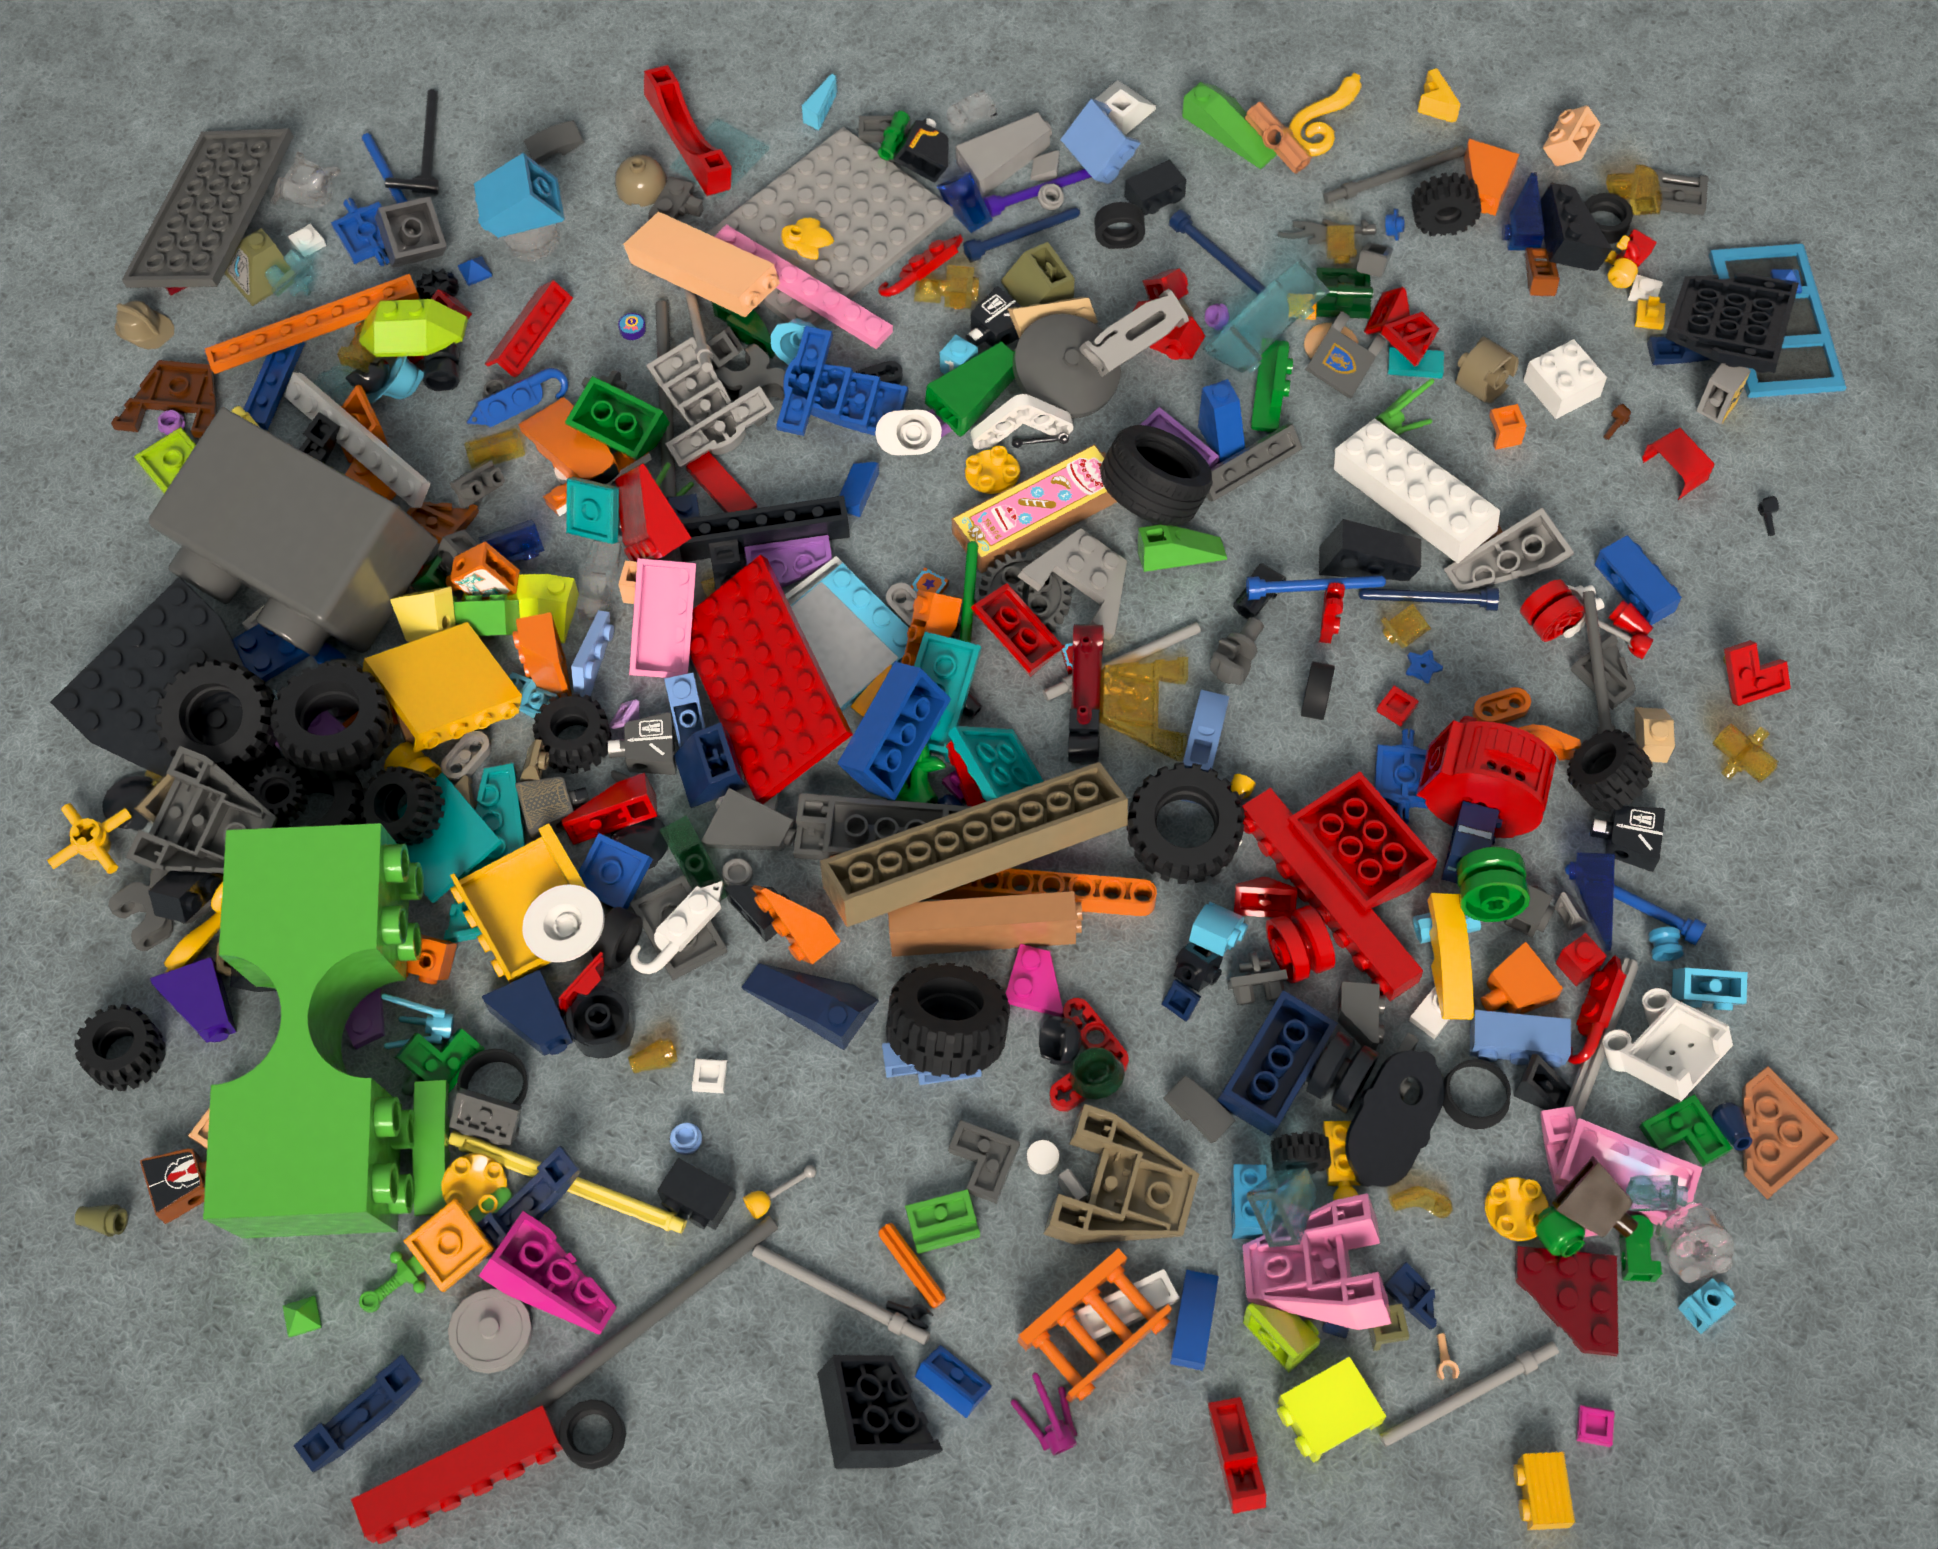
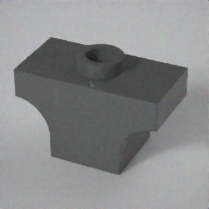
M729 326L707 341L713 353V370L718 369L744 350V347Z

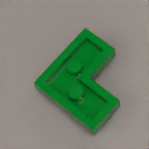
M458 1029L440 1051L419 1033H414L394 1058L421 1081L447 1080L449 1094L457 1084L459 1072L466 1061L473 1055L484 1051L485 1048L463 1029Z
M1695 1094L1649 1118L1639 1126L1651 1146L1660 1151H1664L1684 1140L1703 1167L1732 1150V1146Z

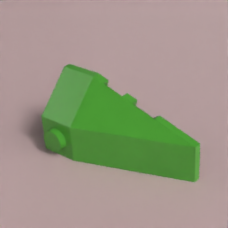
M1200 82L1184 96L1183 118L1259 169H1262L1277 156L1273 149L1265 146L1263 138L1245 119L1246 112L1236 99L1217 86Z

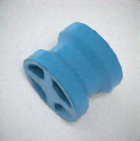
M1661 927L1649 932V941L1653 944L1651 951L1653 960L1673 961L1684 955L1683 948L1678 942L1681 937L1678 928Z

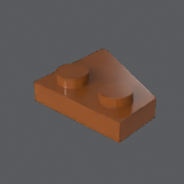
M423 502L421 508L411 507L406 513L437 538V543L440 544L442 537L465 530L475 519L479 510L475 504H471L468 509L453 508L452 503L433 504L431 502Z

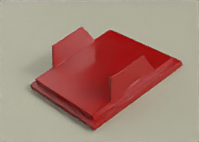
M602 952L591 961L558 998L561 1016L566 1015L569 1005H572L579 993L587 996L601 981L604 975Z

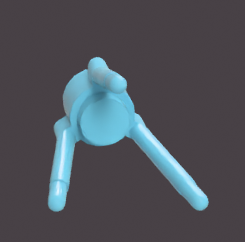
M381 995L383 1000L431 1014L427 1015V1018L399 1017L400 1022L426 1025L425 1033L431 1034V1036L424 1037L428 1042L442 1044L443 1038H451L454 1014L445 1013V1009L432 1008L396 996ZM409 1039L385 1043L384 1048L404 1047Z

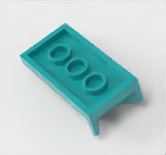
M924 632L914 666L921 668L951 698L926 744L929 747L930 753L944 756L945 762L950 763L948 749L946 748V745L951 741L948 732L954 726H959L982 648L981 645Z

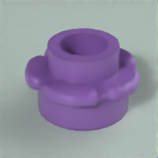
M1215 303L1206 309L1205 322L1208 326L1214 327L1215 330H1221L1223 326L1227 325L1229 312L1224 304L1219 305Z
M174 410L164 411L158 418L159 431L168 435L180 427L184 429V417Z

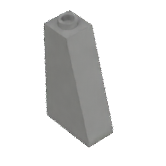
M1037 112L957 145L956 163L980 198L984 197L1033 160L1034 157H1037L1050 147L1051 126Z

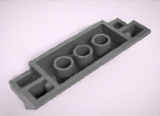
M800 793L793 855L794 858L824 860L833 855L841 854L965 810L971 806Z

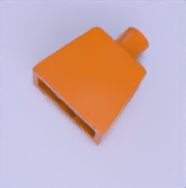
M1525 942L1492 971L1486 983L1491 992L1481 997V1002L1487 1011L1495 1012L1504 1006L1508 1013L1525 1014L1556 1001L1563 987L1527 942Z

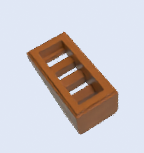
M1526 248L1525 259L1530 295L1555 296L1560 281L1556 263L1549 262L1546 248ZM1534 259H1547V261H1535Z

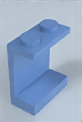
M1090 99L1060 140L1094 180L1109 184L1118 176L1125 163L1133 157L1135 150L1141 143L1123 134L1108 116L1112 110L1106 103Z

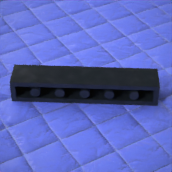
M844 495L681 519L680 521L691 536V539L679 546L682 562L711 558L709 544L737 540L739 554L745 553L744 547L823 535H829V540L849 538V524Z

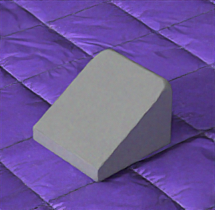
M1053 151L1034 157L1031 180L1050 181L1056 179L1059 169L1060 151Z
M1566 892L1561 893L1555 904V909L1566 928L1572 931L1588 924L1589 921L1575 898Z

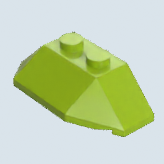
M433 299L380 301L364 320L359 343L375 357L428 356L445 349L453 342L459 343L463 341L468 319L465 315Z

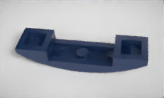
M559 1146L537 1167L539 1173L496 1213L489 1212L477 1224L495 1249L498 1248L522 1211L536 1220L541 1219L559 1201L578 1177L581 1170L563 1146ZM494 1252L491 1253V1254H490L487 1258H485V1259L490 1258V1257L494 1254Z
M401 1354L375 1376L377 1381L326 1424L320 1422L293 1445L312 1472L318 1471L347 1452L386 1421L418 1388L423 1380L404 1355Z

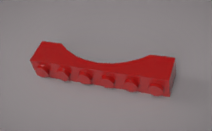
M665 65L645 70L644 96L706 196L730 190L732 166L722 150L711 146L699 132L688 111L679 82L669 66Z

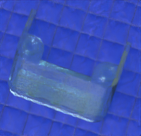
M1300 259L1271 281L1203 349L1210 357L1240 373L1245 371L1252 373L1262 363V353L1292 323L1299 318L1302 322L1315 311L1312 306L1326 296L1330 290Z

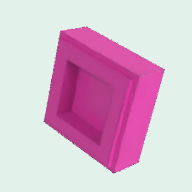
M1580 1405L1578 1407L1576 1441L1611 1447L1613 1445L1615 1411Z

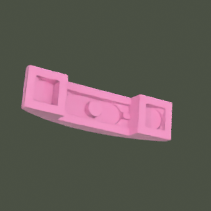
M1573 1106L1540 1112L1545 1151L1552 1181H1554L1564 1149L1577 1121ZM1554 1184L1556 1195L1558 1196L1564 1187ZM1585 1228V1237L1597 1235Z

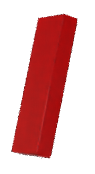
M710 452L705 453L686 465L687 472L725 513L758 508L754 500Z

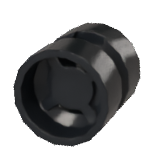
M454 343L445 349L428 356H423L425 363L423 382L425 386L434 391L453 390L458 386L459 348Z

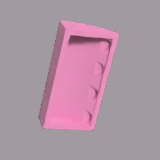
M637 559L629 675L669 678L688 674L696 563Z
M1578 1118L1564 1149L1553 1183L1565 1188L1591 1157L1594 1156L1634 1202L1626 1213L1645 1216L1651 1223L1676 1233L1684 1229L1702 1167Z

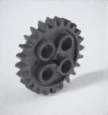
M1016 551L1015 559H1012L1008 554H1005L1004 563L996 559L995 569L988 567L987 576H982L981 584L983 586H979V595H981L979 601L1008 583L1006 580L1010 578L1018 581L1016 584L1008 583V585L1022 599L1024 581L1017 576L1023 568L1036 560L1032 559L1031 551H1028L1026 558H1022L1020 552ZM1053 571L1045 582L1047 586L1042 587L1039 591L1029 585L1027 606L1031 610L1034 607L1042 608L1044 612L1037 613L1033 611V613L1050 631L1055 632L1056 623L1062 625L1064 621L1063 615H1068L1070 607L1067 605L1071 604L1072 597L1069 596L1071 586L1065 585L1067 581Z

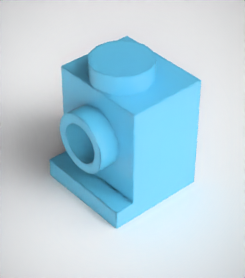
M1712 1278L1695 1293L1686 1298L1678 1309L1696 1330L1702 1334L1726 1315L1736 1303L1732 1300L1734 1293L1730 1287L1724 1282L1717 1283ZM1708 1296H1709L1710 1299L1716 1304V1306L1711 1305V1304L1708 1302V1300H1707V1297H1708Z

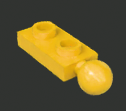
M1352 1121L1323 1122V1134L1329 1138L1331 1165L1326 1169L1328 1186H1338L1333 1194V1201L1358 1195V1192L1351 1186H1360V1184L1355 1181V1175L1349 1166L1345 1151L1346 1134Z

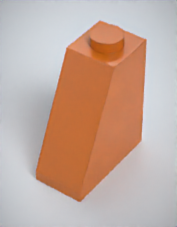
M1469 139L1464 157L1466 175L1468 179L1472 178L1475 181V185L1477 184L1482 208L1481 213L1496 216L1514 175L1519 154Z

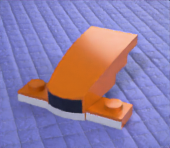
M565 397L518 424L521 432L535 444L538 452L551 461L554 469L556 467L566 478L577 477L610 485L624 473L652 460L649 452L638 460L619 451L612 454L607 445L566 425L564 422L574 405ZM567 482L555 487L550 493L543 496L548 507L558 516L566 513Z

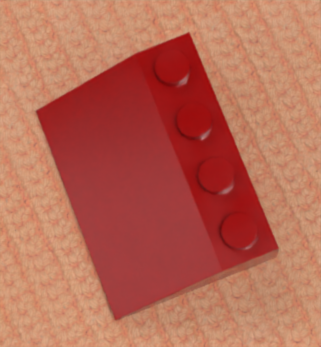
M644 463L615 479L616 487H619V515L622 539L626 546L624 552L630 561L637 562L638 558L651 560L662 558L691 539V536Z
M1360 771L1288 818L1291 825L1364 911L1403 895L1432 877L1438 861Z

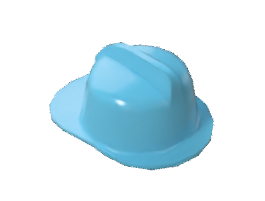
M398 356L390 369V377L387 383L380 390L369 395L368 400L370 404L377 401L382 395L396 399L411 396L423 378L422 370L409 361L407 356Z

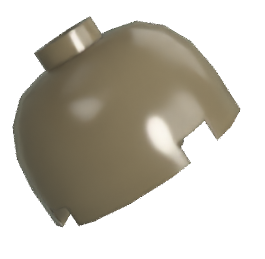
M646 155L628 157L621 162L615 175V187L619 198L631 206L632 204H640V207H646L654 204L667 183V177L661 164Z

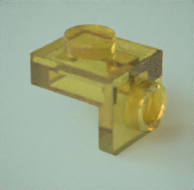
M1354 225L1326 227L1327 260L1334 259L1335 264L1350 263V259L1357 256V249H1355Z
M1414 604L1408 606L1391 620H1388L1386 617L1381 619V622L1386 627L1382 630V633L1391 644L1397 642L1402 649L1431 629Z

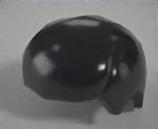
M381 359L377 363L371 362L368 366L369 372L366 373L357 369L345 379L353 388L356 385H361L365 394L374 393L380 390L390 377V367L385 359Z
M1049 1016L1044 1021L1040 1030V1055L1042 1058L1050 1060V1063L1054 1065H1068L1072 1063L1082 1045L1081 1031L1076 1023L1069 1018Z

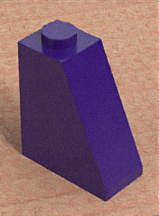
M212 957L150 978L152 985L206 1043L224 1041L230 1034L237 1032L222 975L217 973L215 961Z

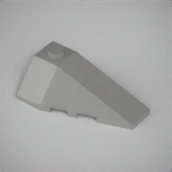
M1542 507L1475 549L1459 563L1454 562L1444 568V571L1458 592H1466L1550 570L1574 555V552Z

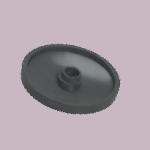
M1071 314L1048 315L1033 322L1021 335L1013 354V372L1022 393L1069 412L1072 419L1089 416L1108 403L1118 387L1121 365L1107 375L1100 376L1097 367L1081 353L1079 347L1086 341L1091 343L1103 330L1093 322ZM1109 336L1104 338L1101 341V343H1099L1097 346L1099 347L1103 342H1105L1109 338Z

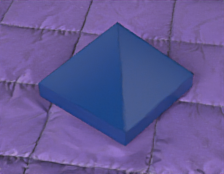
M482 256L458 265V269L468 286L492 277V273Z
M1771 269V278L1799 283L1797 293H1802L1799 270Z

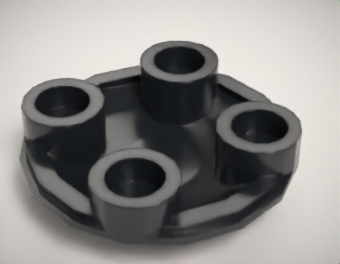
M141 776L126 777L116 782L106 792L102 802L103 814L106 819L126 808L132 818L117 828L135 831L144 829L149 821L134 808L156 783L149 778Z
M656 817L613 831L611 834V839L651 857L653 861L648 869L655 867L658 861L662 859L668 850L670 841L667 827Z

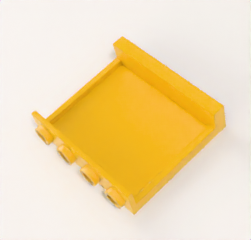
M468 622L364 658L363 672L371 673L375 677L376 682L381 684L387 700L415 738L413 747L415 753L424 749H432L438 744L451 739L461 738L464 734L474 730L485 729L490 724L503 719H511L519 713L522 694Z
M549 823L538 829L541 837L460 880L457 879L454 873L450 875L455 885L450 888L458 904L465 903L468 910L463 913L471 928L478 926L481 935L477 936L479 943L485 953L491 950L495 959L490 962L498 977L505 975L509 983L551 963L537 957L525 943L522 926L524 916L531 903L543 892L556 886L578 885L587 889Z

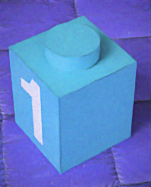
M955 335L939 352L940 372L946 374L978 355V347Z

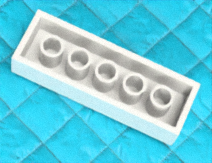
M1375 418L1335 448L1334 470L1456 563L1462 561L1497 532L1500 510Z

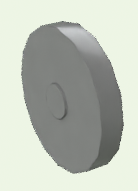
M497 1289L479 1291L463 1300L453 1312L448 1327L449 1344L459 1362L472 1371L488 1374L506 1370L517 1363L529 1348L533 1333L531 1316L523 1302Z

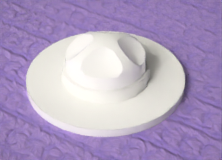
M578 885L553 887L539 895L529 906L522 926L525 943L537 957L543 960L557 963L574 960L588 952L600 938L605 922L604 909L596 895L584 887Z

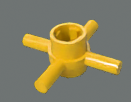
M71 803L64 805L61 810L72 824L70 829L71 844L47 859L51 867L55 869L79 853L87 859L98 860L108 874L117 871L118 865L108 853L111 848L108 833L132 818L127 809H122L103 823L89 818L83 819Z

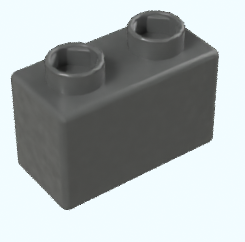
M224 407L219 409L148 519L152 528L181 546L169 564L168 569L170 572L223 604L231 602L242 584L262 595L268 600L256 617V622L311 656L318 655L329 636L357 652H367L394 611L390 599L406 593L438 542L437 538L394 502Z

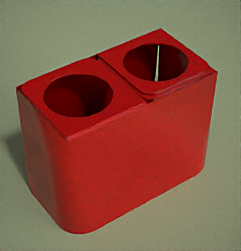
M1680 427L1649 444L1642 457L1643 463L1660 453L1682 476L1685 486L1679 499L1706 482L1715 465Z

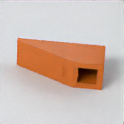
M918 590L913 604L914 612L911 626L907 632L908 640L905 654L902 657L901 663L914 666L924 632L945 637L951 636L957 626L962 599Z
M757 885L752 887L757 895L754 898L755 902L763 912H769L774 920L771 922L773 928L781 937L785 936L791 944L788 949L797 961L800 962L802 960L814 964L841 942L823 916L767 888Z

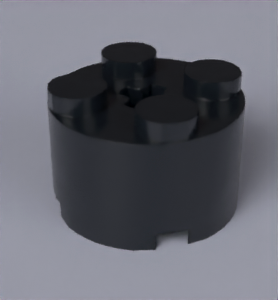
M595 986L587 996L580 993L576 996L575 1001L567 1009L566 1022L574 1043L585 1056L609 1058L630 1046L634 1034V1020L627 1001L621 994L606 986Z

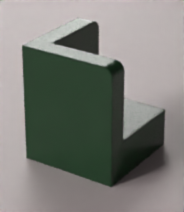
M437 555L426 563L411 584V587L417 592L448 587L446 585L447 576L437 569L442 558Z

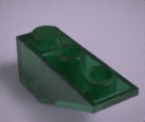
M687 814L660 828V832L693 890L697 886L703 888L722 881ZM724 883L720 901L727 897Z

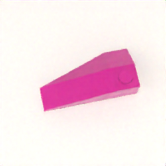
M522 1211L479 1274V1277L508 1296L600 1335L617 1307L591 1277H586L575 1264L577 1261L570 1252L567 1254L556 1242L557 1236L553 1231Z

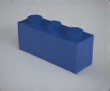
M1628 535L1600 550L1595 566L1628 604L1631 602L1650 625L1676 611L1682 598L1677 588L1665 579L1658 566L1651 563L1644 555L1642 548L1637 543H1634Z

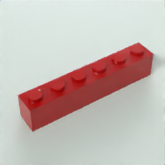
M542 1405L352 1498L351 1502L365 1538L371 1543L377 1541L378 1544H383L394 1539L398 1535L396 1532L407 1526L415 1528L429 1521V1515L439 1510L447 1512L457 1508L462 1504L461 1499L471 1494L480 1496L494 1488L493 1483L503 1478L513 1480L524 1474L526 1467L536 1462L538 1465H542L552 1461L557 1457L556 1452L562 1450L549 1414Z

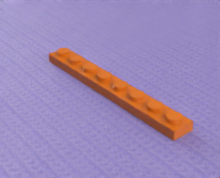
M407 274L205 348L210 368L214 374L364 320L380 301L417 300L420 297L411 275Z

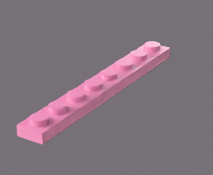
M727 224L714 236L773 263L780 282L776 287L778 290L871 347L877 349L893 333V325Z

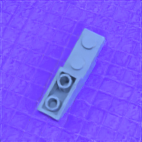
M1205 690L1200 691L1183 759L1184 768H1192L1193 763L1201 764V770L1205 772L1213 768L1230 696ZM1182 800V801H1186V802L1198 804V803H1196V802H1194V801Z

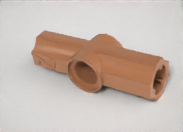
M1258 102L1247 111L1245 119L1263 138L1265 146L1273 149L1293 173L1297 174L1308 166L1312 156L1296 140L1292 130L1289 127H1285L1263 102ZM1280 131L1281 141L1277 144L1275 137Z

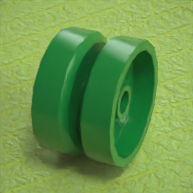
M1486 847L1474 850L1462 857L1457 864L1456 877L1460 888V907L1465 915L1473 920L1500 922L1514 918L1529 906L1530 893L1526 882L1525 862L1522 856L1512 849Z

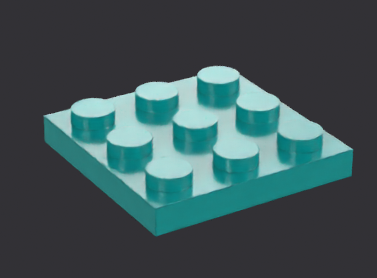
M954 726L948 732L954 744V749L962 757L967 766L968 773L976 781L985 801H990L1044 782L1013 729Z

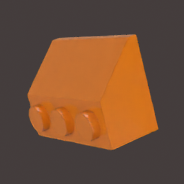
M552 613L516 619L518 631H513L515 647L519 652L521 664L524 666L526 677L532 678L537 687L557 694L559 698H561L560 694L563 693L572 696L566 657Z

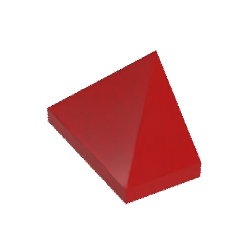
M1404 287L1382 293L1364 329L1366 334L1381 333L1384 325L1410 316L1407 292Z
M1263 876L1235 885L1233 912L1241 916L1275 918L1280 915H1286L1288 918H1291L1292 911L1296 910L1297 888Z

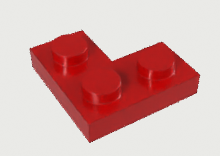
M1749 640L1724 649L1733 704L1740 706L1791 689L1787 661L1778 659L1760 665L1756 642Z

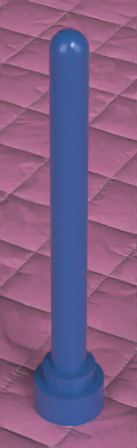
M1259 576L1246 578V594L1248 600H1260V597L1266 596V593L1327 590L1328 585L1334 582L1343 584L1345 589L1383 587L1386 584V579L1383 576L1265 582V579H1260Z
M1570 863L1565 867V872L1580 881L1584 877L1610 889L1611 897L1671 927L1678 928L1681 931L1680 935L1685 937L1684 940L1695 946L1707 925L1696 918L1694 921L1689 918L1686 921L1611 882L1609 885L1580 870L1575 864Z

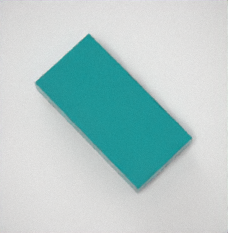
M1389 347L1388 375L1442 379L1444 373V351L1427 350L1418 366H1414L1395 347Z

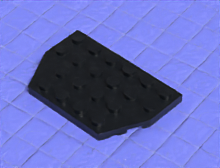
M1737 273L1731 279H1719L1718 275L1685 276L1667 329L1666 339L1713 361L1726 364L1729 367H1745L1760 373H1775L1799 283L1746 273Z

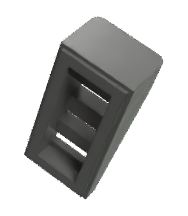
M1368 242L1360 253L1357 271L1381 277L1384 274L1393 249L1388 246Z

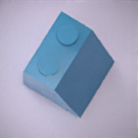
M524 153L474 183L479 224L484 230L491 232L498 238L560 223L565 220L558 178Z

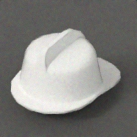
M902 410L889 412L881 417L876 425L875 435L877 443L889 454L917 455L930 452L938 445L942 429L938 419L928 411Z

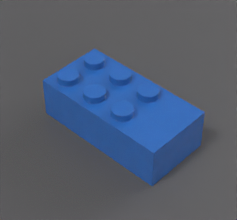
M895 661L837 764L867 792L895 801L951 698L921 668Z

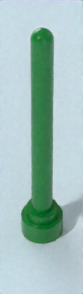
M970 541L967 544L960 640L971 643L973 611L971 607L974 605L978 543L976 541Z

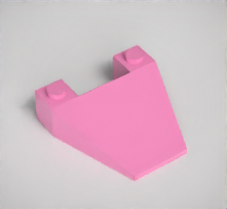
M1368 1193L1332 1201L1242 1245L1248 1302L1356 1330L1392 1324L1388 1296L1379 1272L1351 1277L1348 1250L1380 1244L1377 1217Z

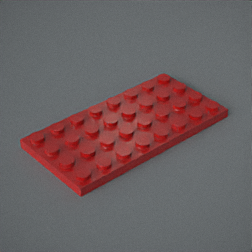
M760 554L693 609L690 657L720 722L731 737L739 765L756 802L765 804L850 738L853 733L766 557Z

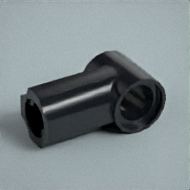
M1260 563L1251 575V577L1259 576L1260 579H1265V582L1286 581L1285 576L1263 563ZM1245 588L1235 600L1233 608L1246 619L1250 617L1255 618L1270 598L1275 599L1277 594L1266 593V596L1260 597V600H1248Z

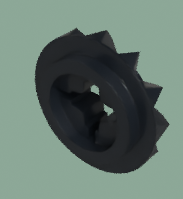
M443 268L439 272L432 269L428 275L422 273V279L416 281V290L420 299L432 298L436 292L434 288L435 281L439 282L440 290L453 297L457 295L459 289L458 281L453 273H447Z

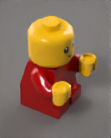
M1635 228L1629 236H1623L1616 245L1622 252L1618 255L1612 250L1604 261L1612 264L1607 274L1609 282L1614 287L1622 289L1631 286L1638 274V268L1652 253L1657 242Z

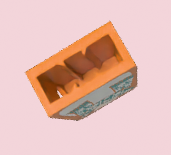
M483 542L454 558L451 575L446 577V585L448 587L451 586L452 592L462 590L468 596L482 595V600L490 599V595H513L517 591L520 570L487 542Z

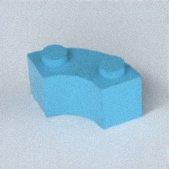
M1209 902V904L1203 907L1193 923L1189 941L1220 956H1224L1227 949L1231 950L1235 947L1237 941L1241 942L1249 925L1244 923L1243 916Z

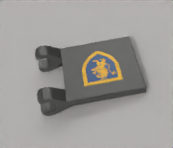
M1341 311L1333 321L1305 370L1351 399L1386 343V340L1377 335L1370 343L1368 349H1365L1341 333L1350 318L1348 314Z

